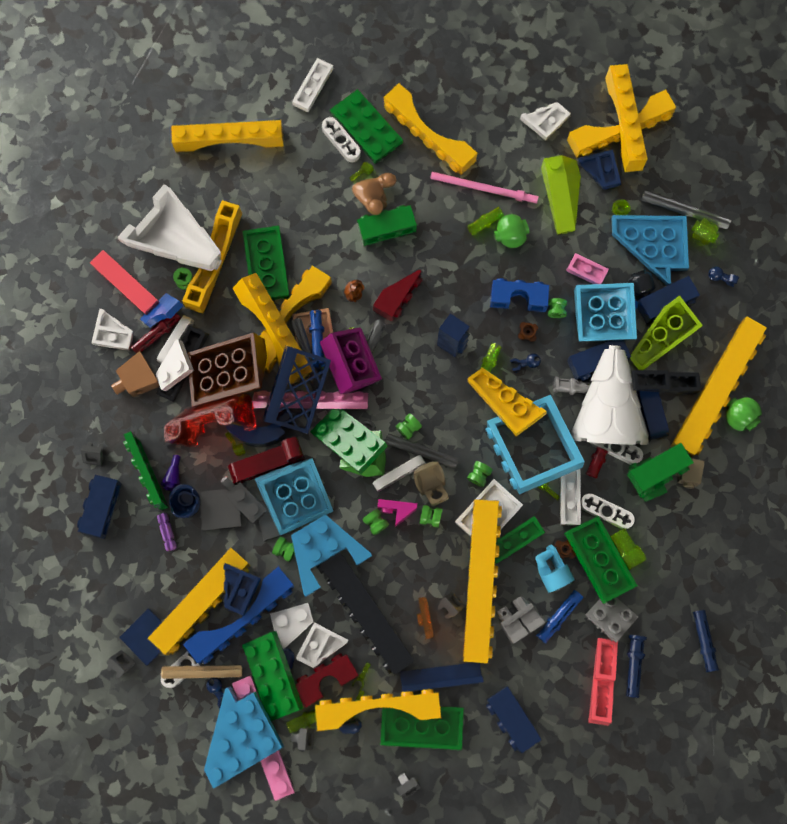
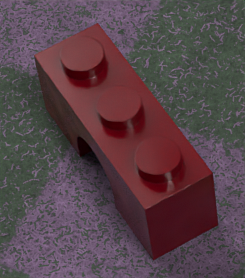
M342 653L336 655L331 659L332 663L328 666L322 664L314 669L315 673L308 677L305 674L296 680L298 683L296 688L305 707L325 697L320 688L321 681L325 677L333 676L343 686L359 676L347 654L344 656Z

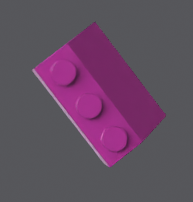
M361 327L333 332L320 341L325 357L331 360L329 367L340 394L359 390L382 379Z

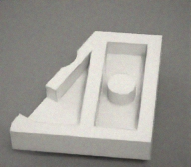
M556 102L548 107L538 108L530 114L526 115L524 113L521 115L520 120L546 141L570 117L571 113Z
M99 309L92 344L130 351L134 332L106 313L105 310Z
M177 339L156 372L158 383L163 391H168L194 371L183 341Z
M309 603L270 614L274 631H277L283 650L314 623Z
M314 622L296 659L314 668L347 644L349 640Z

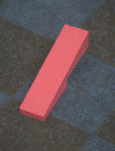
M104 250L90 262L97 272L115 286L145 315L159 303L149 291Z
M597 639L588 723L606 726L612 723L618 641Z

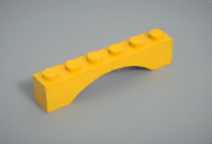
M628 64L610 65L605 79L608 94L614 101L618 115L621 135V158L624 172L642 171L648 159Z
M400 83L384 96L385 110L390 114L393 113L399 123L406 125L415 137L422 139L424 145L429 149L432 148L438 158L445 160L454 172L462 175L476 162L478 153L465 141L445 138L424 124L415 110L412 94Z
M667 90L650 96L645 107L638 113L641 130L646 127L648 129L652 128L657 122L667 121L673 117L676 106ZM584 125L569 132L567 142L576 158L588 156L597 149L602 150L606 148L610 143L620 142V126L593 127Z
M281 120L171 126L172 145L175 152H192L206 146L223 143H246L266 148L284 147Z
M221 201L215 216L211 239L221 251L220 260H222V263L217 270L198 269L194 278L189 283L182 300L187 309L204 314L242 216L239 205Z
M311 266L309 270H305L301 278L302 281L299 285L296 284L293 287L292 295L288 300L285 299L280 307V314L286 324L292 317V314L302 306L323 297L332 284L329 275L314 266ZM265 329L260 337L265 339L267 353L265 371L270 373L278 362L273 342Z
M254 273L241 278L232 289L241 304L252 311L266 328L275 347L280 365L285 345L298 350L301 349L258 274ZM297 353L295 363L299 368L308 362L304 355ZM309 365L299 370L303 378L312 372ZM298 372L290 375L289 381L291 385L301 381Z
M434 689L421 690L422 694L414 695L413 691L401 692V697H393V693L381 694V699H373V695L361 696V701H352V698H342L340 703L333 704L332 700H322L320 705H315L317 731L339 729L356 714L374 708L402 710L419 720L441 718L439 694L434 693Z

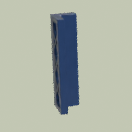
M477 662L400 672L402 692L484 682L480 663Z

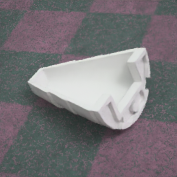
M165 184L153 196L154 207L135 228L129 224L118 236V240L131 248L176 260L180 264L212 271L214 269L217 270L222 263V260H220L221 251L205 229L200 227L172 189Z
M609 345V349H604L593 373L592 383L582 402V407L572 428L571 436L574 441L648 445L649 435L637 393L633 390L631 368L625 350H621V346Z

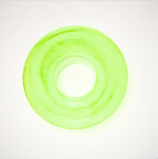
M624 199L616 200L612 205V212L614 215H628L630 205ZM618 207H622L624 211H619Z

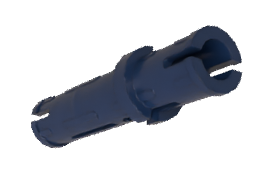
M706 610L695 611L693 616L701 646L700 654L703 655L706 672L719 670L715 655L717 651L712 643Z

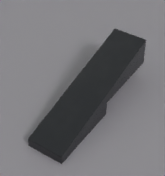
M189 325L182 339L187 353L203 348L209 334ZM187 376L168 391L161 390L159 386L156 394L174 402Z
M668 370L631 371L633 390L691 395L701 391L699 372H669Z

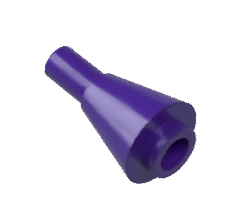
M173 455L171 466L161 482L165 490L172 491L180 485L178 467L181 456Z

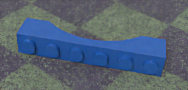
M278 566L263 579L257 599L244 616L221 629L197 632L183 644L198 664H207L214 658L213 654L218 649L223 651L230 645L229 640L234 636L236 638L240 637L246 631V626L250 623L252 625L256 624L262 618L260 615L263 612L273 610L278 605L276 602L280 598L286 599L293 593L294 585Z

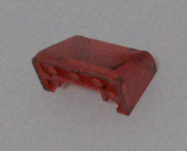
M243 393L195 408L192 406L186 408L166 423L164 427L165 442L185 447L197 446L198 441L196 440L198 436L205 434L204 424L214 421L223 426L231 424L242 426L246 431L257 429L252 398L248 394Z

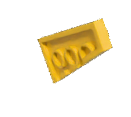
M483 367L467 378L468 383L516 437L547 414L545 409L539 408L533 404V401L517 393V390L502 383V380Z

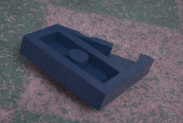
M613 149L578 158L582 168L603 190L621 186Z
M224 563V608L244 616L261 578Z

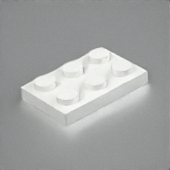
M495 479L476 498V500L499 501V506H502L501 518H498L497 525L501 526V529L523 506L520 501ZM474 501L455 521L470 537Z

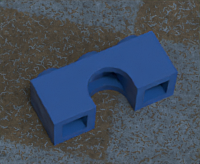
M503 278L493 280L490 307L508 309L512 297L522 296L527 301V311L546 312L549 285L543 282L526 283L524 280L511 282Z

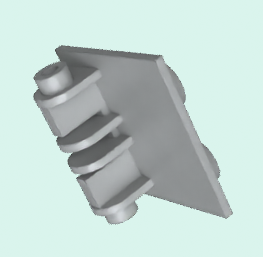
M617 597L604 604L599 599L586 613L587 620L597 625V629L600 628L602 633L605 632L611 641L614 640L615 642L623 636L638 618Z

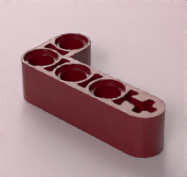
M291 437L282 441L281 446L229 464L228 469L233 484L237 485L239 482L242 484L270 471L304 461L305 457L298 438Z

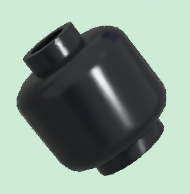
M645 270L631 274V278L628 279V283H634V296H640V299L650 295V292L655 289L652 274Z

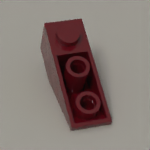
M417 270L382 290L373 304V311L391 322L395 318L398 319L403 311L402 306L405 302L408 303L413 296L411 292L421 284L423 280L421 278L422 271Z

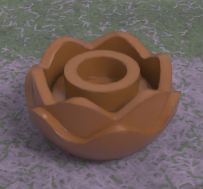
M352 280L348 282L344 290L348 301L356 302L362 298V291L364 290L362 281Z

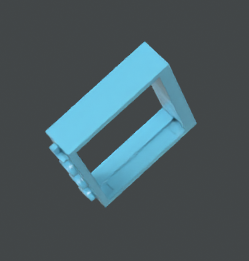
M551 395L536 400L533 404L547 411V415L571 461L524 481L521 479L497 427L505 423L499 417L487 421V428L485 429L489 439H493L495 443L493 445L494 451L497 456H501L503 470L505 473H509L511 477L509 479L510 484L514 490L517 489L519 494L581 469L585 462Z

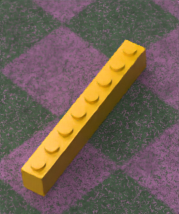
M747 316L741 321L673 440L671 448L682 443L691 458L695 454L697 456L700 454L704 447L702 445L704 438L708 439L711 435L713 422L717 423L720 419L722 406L726 407L731 399L729 394L738 387L740 382L737 380L740 375L743 376L749 366L746 364L749 359L752 360L756 355L757 350L755 348L757 344L760 345L765 339L766 335L764 332L767 327Z
M475 499L473 503L463 649L464 662L488 663V658L492 659L493 646H489L490 638L494 637V626H491V618H495V606H492V598H496L497 586H494L493 582L494 577L497 578L498 566L495 565V557H499V546L496 545V537L500 538L501 526L497 525L498 518H501L502 506H499V501Z

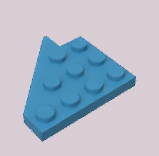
M612 216V236L666 286L671 284V271H688L687 216Z
M231 686L225 689L204 768L213 789L284 747L256 692L238 701Z

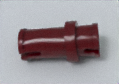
M600 447L596 448L595 454L591 456L592 461L585 473L586 475L593 478L598 477L603 463H606L607 450Z

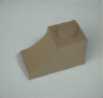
M692 459L694 463L689 466L690 470L681 476L679 473H676L677 483L691 489L700 485L705 461Z

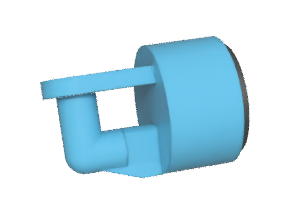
M553 545L547 546L546 551L536 556L538 572L548 593H555L574 583L575 578L568 565H564L557 549ZM548 559H551L555 567L552 571L546 562Z

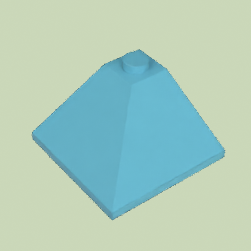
M634 283L576 285L574 300L579 342L637 339Z
M313 458L254 478L280 535L333 512Z

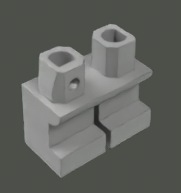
M522 596L512 601L518 610L513 615L507 606L497 611L498 617L501 620L499 624L511 644L516 643L545 624V621L536 612L532 603L528 604Z

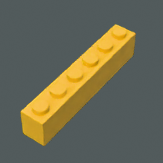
M232 548L224 554L148 637L165 655H174L180 649L182 640L191 637L195 632L193 628L198 623L202 624L209 615L207 613L212 607L215 609L222 602L221 598L225 594L224 563L247 573L250 571L248 569L250 564Z

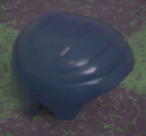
M181 484L175 487L169 495L171 511L176 517L189 518L198 512L201 505L200 496L192 486Z

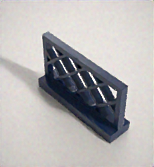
M285 345L263 420L308 434L331 360ZM297 353L304 355L308 362L299 368L295 363ZM318 360L325 362L324 369L316 374L312 363ZM309 365L314 375L304 380L299 370ZM298 372L302 381L292 386L289 377L291 374ZM316 378L319 383L318 388L310 392L306 382ZM304 384L308 394L298 398L294 388ZM291 390L296 400L286 405L283 396ZM310 396L313 401L312 407L304 410L300 401ZM298 402L302 412L292 417L288 407ZM286 409L290 419L284 422L276 420L278 412ZM304 414L307 419L305 428L298 427L294 419Z

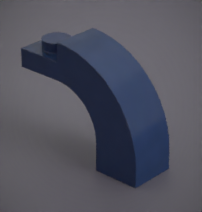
M289 409L292 417L295 416L294 413ZM285 411L277 420L284 422L290 419V416ZM240 414L226 426L228 432L238 441L253 447H267L279 443L287 437L284 429H288L277 424L256 427L248 423Z

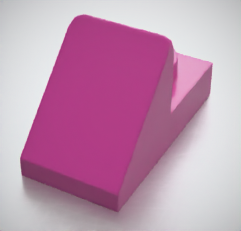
M378 499L377 507L381 510V513L393 514V511L397 512L396 527L417 510V503Z

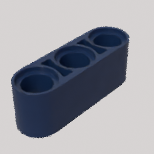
M636 391L649 435L648 440L669 436V427L659 392Z

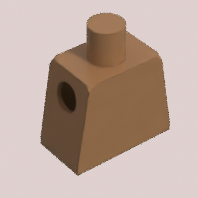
M141 352L136 353L116 370L121 380L111 385L117 395L127 390L132 397L160 386L154 372Z

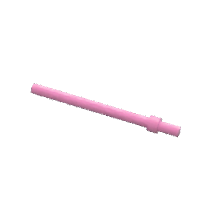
M435 172L431 173L430 178L515 198V201L520 202L528 201L537 204L539 197L526 194L522 190L513 191Z

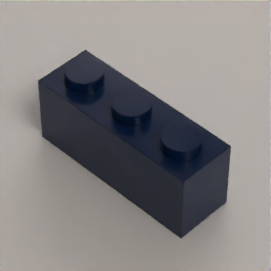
M687 276L639 299L637 309L645 323L649 324L654 322L664 306L679 295L687 306L690 307L696 303V299L700 294L691 278Z
M450 313L439 328L437 346L456 358L458 353L462 354L468 346L470 326Z
M608 341L571 355L567 362L574 378L577 381L582 380V382L591 379L604 349H609V345L621 346V350H625L629 361L631 354L625 341Z
M95 475L94 479H91L89 483L90 493L83 503V516L79 518L77 523L78 532L106 539L122 485L120 481Z
M505 686L486 699L488 704L485 706L492 716L495 714L499 719L497 725L503 734L507 732L511 738L508 742L514 751L518 750L522 754L542 740L508 686Z

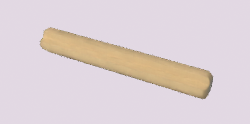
M241 665L163 666L161 669L162 679L242 676Z

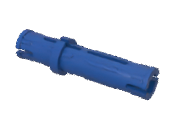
M314 310L310 311L311 327L309 328V332L312 335V352L314 355L324 357V352L320 345L324 332L322 311L316 310L315 314ZM318 360L313 363V367L318 368L319 364L321 367H324L325 363Z
M573 590L555 614L546 620L547 623L536 636L542 642L547 643L551 636L561 629L562 623L584 597L578 591Z

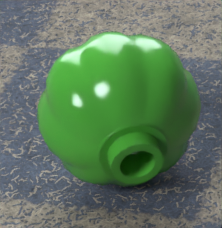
M515 214L503 216L497 224V231H494L496 241H501L508 248L522 246L527 240L526 234L530 233L526 219L521 220L520 216Z
M735 397L727 404L729 408L726 413V420L733 429L744 431L747 428L751 431L761 422L759 417L762 415V410L754 399L744 397L737 400Z

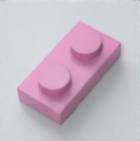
M575 253L566 271L592 284H602L609 269Z

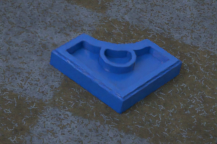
M166 293L158 300L159 303L146 315L144 314L140 320L150 328L163 319H171L183 307V304Z

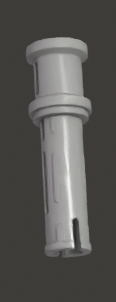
M555 376L553 393L565 392L569 393V395L575 393L586 394L592 382H581L575 378L570 380L559 379L558 376Z

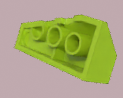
M563 155L544 158L541 170L556 233L558 235L574 232L576 229L581 180L577 160Z
M680 295L663 307L631 353L630 359L638 370L646 369L703 326Z

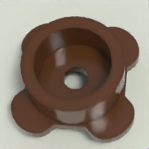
M522 322L518 338L534 342L537 338L535 335L538 326Z
M568 540L555 543V547L562 560L568 557L573 559L576 556Z

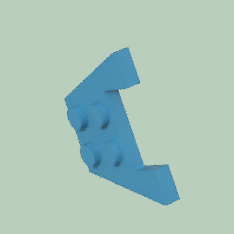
M327 515L320 517L291 535L305 597L321 588L311 569L347 548L357 566L372 557V554Z

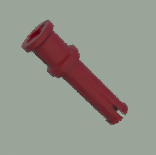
M176 313L171 319L166 318L157 322L158 324L130 347L135 353H142L165 332L170 333L171 329L179 323L180 316Z

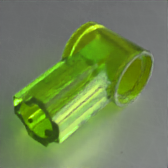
M625 528L610 536L628 570L646 561L645 554L638 545H635Z

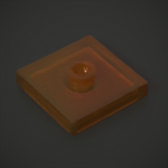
M421 597L418 598L420 614H417L419 626L423 627L425 640L432 639L434 634L427 598Z

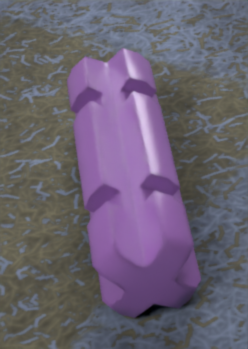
M168 514L157 515V520L161 524L159 527L163 541H165L166 551L175 550L177 546L173 540L174 535L171 524L168 523L170 521Z

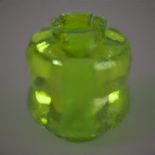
M703 218L701 222L697 220L691 231H694L692 238L700 241L705 246L710 242L714 244L720 233H717L719 227L706 218Z

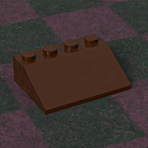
M254 332L187 353L194 369L189 374L191 405L193 408L262 388L267 360L265 339Z

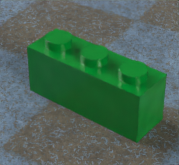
M400 205L394 210H382L379 215H364L357 219V226L363 246L411 234L417 230L411 205Z
M679 443L627 473V476L638 494L645 492L647 495L656 490L655 485L660 482L665 485L672 481V476L676 473H679L681 476L690 470L689 466L694 462L682 443Z

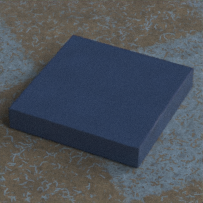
M149 608L119 637L146 666L161 653L148 637L158 628L162 621Z

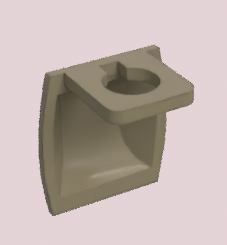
M438 462L426 463L414 471L416 487L422 496L426 495L432 506L449 499L443 487L445 485L444 472ZM436 490L442 493V496L439 499H433V491Z

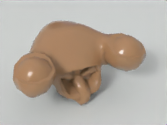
M384 173L377 178L362 180L354 184L352 192L369 213L379 215L383 208L387 207V199L383 188L394 186L397 179L391 173Z

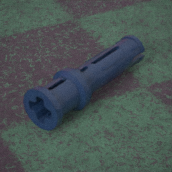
M629 635L630 648L627 652L629 669L626 696L639 698L642 659L645 657L644 641L647 640V637Z

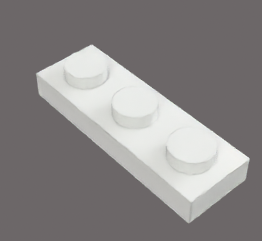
M318 58L316 59L292 101L293 106L309 113L330 76L333 65Z
M580 469L560 477V525H581Z

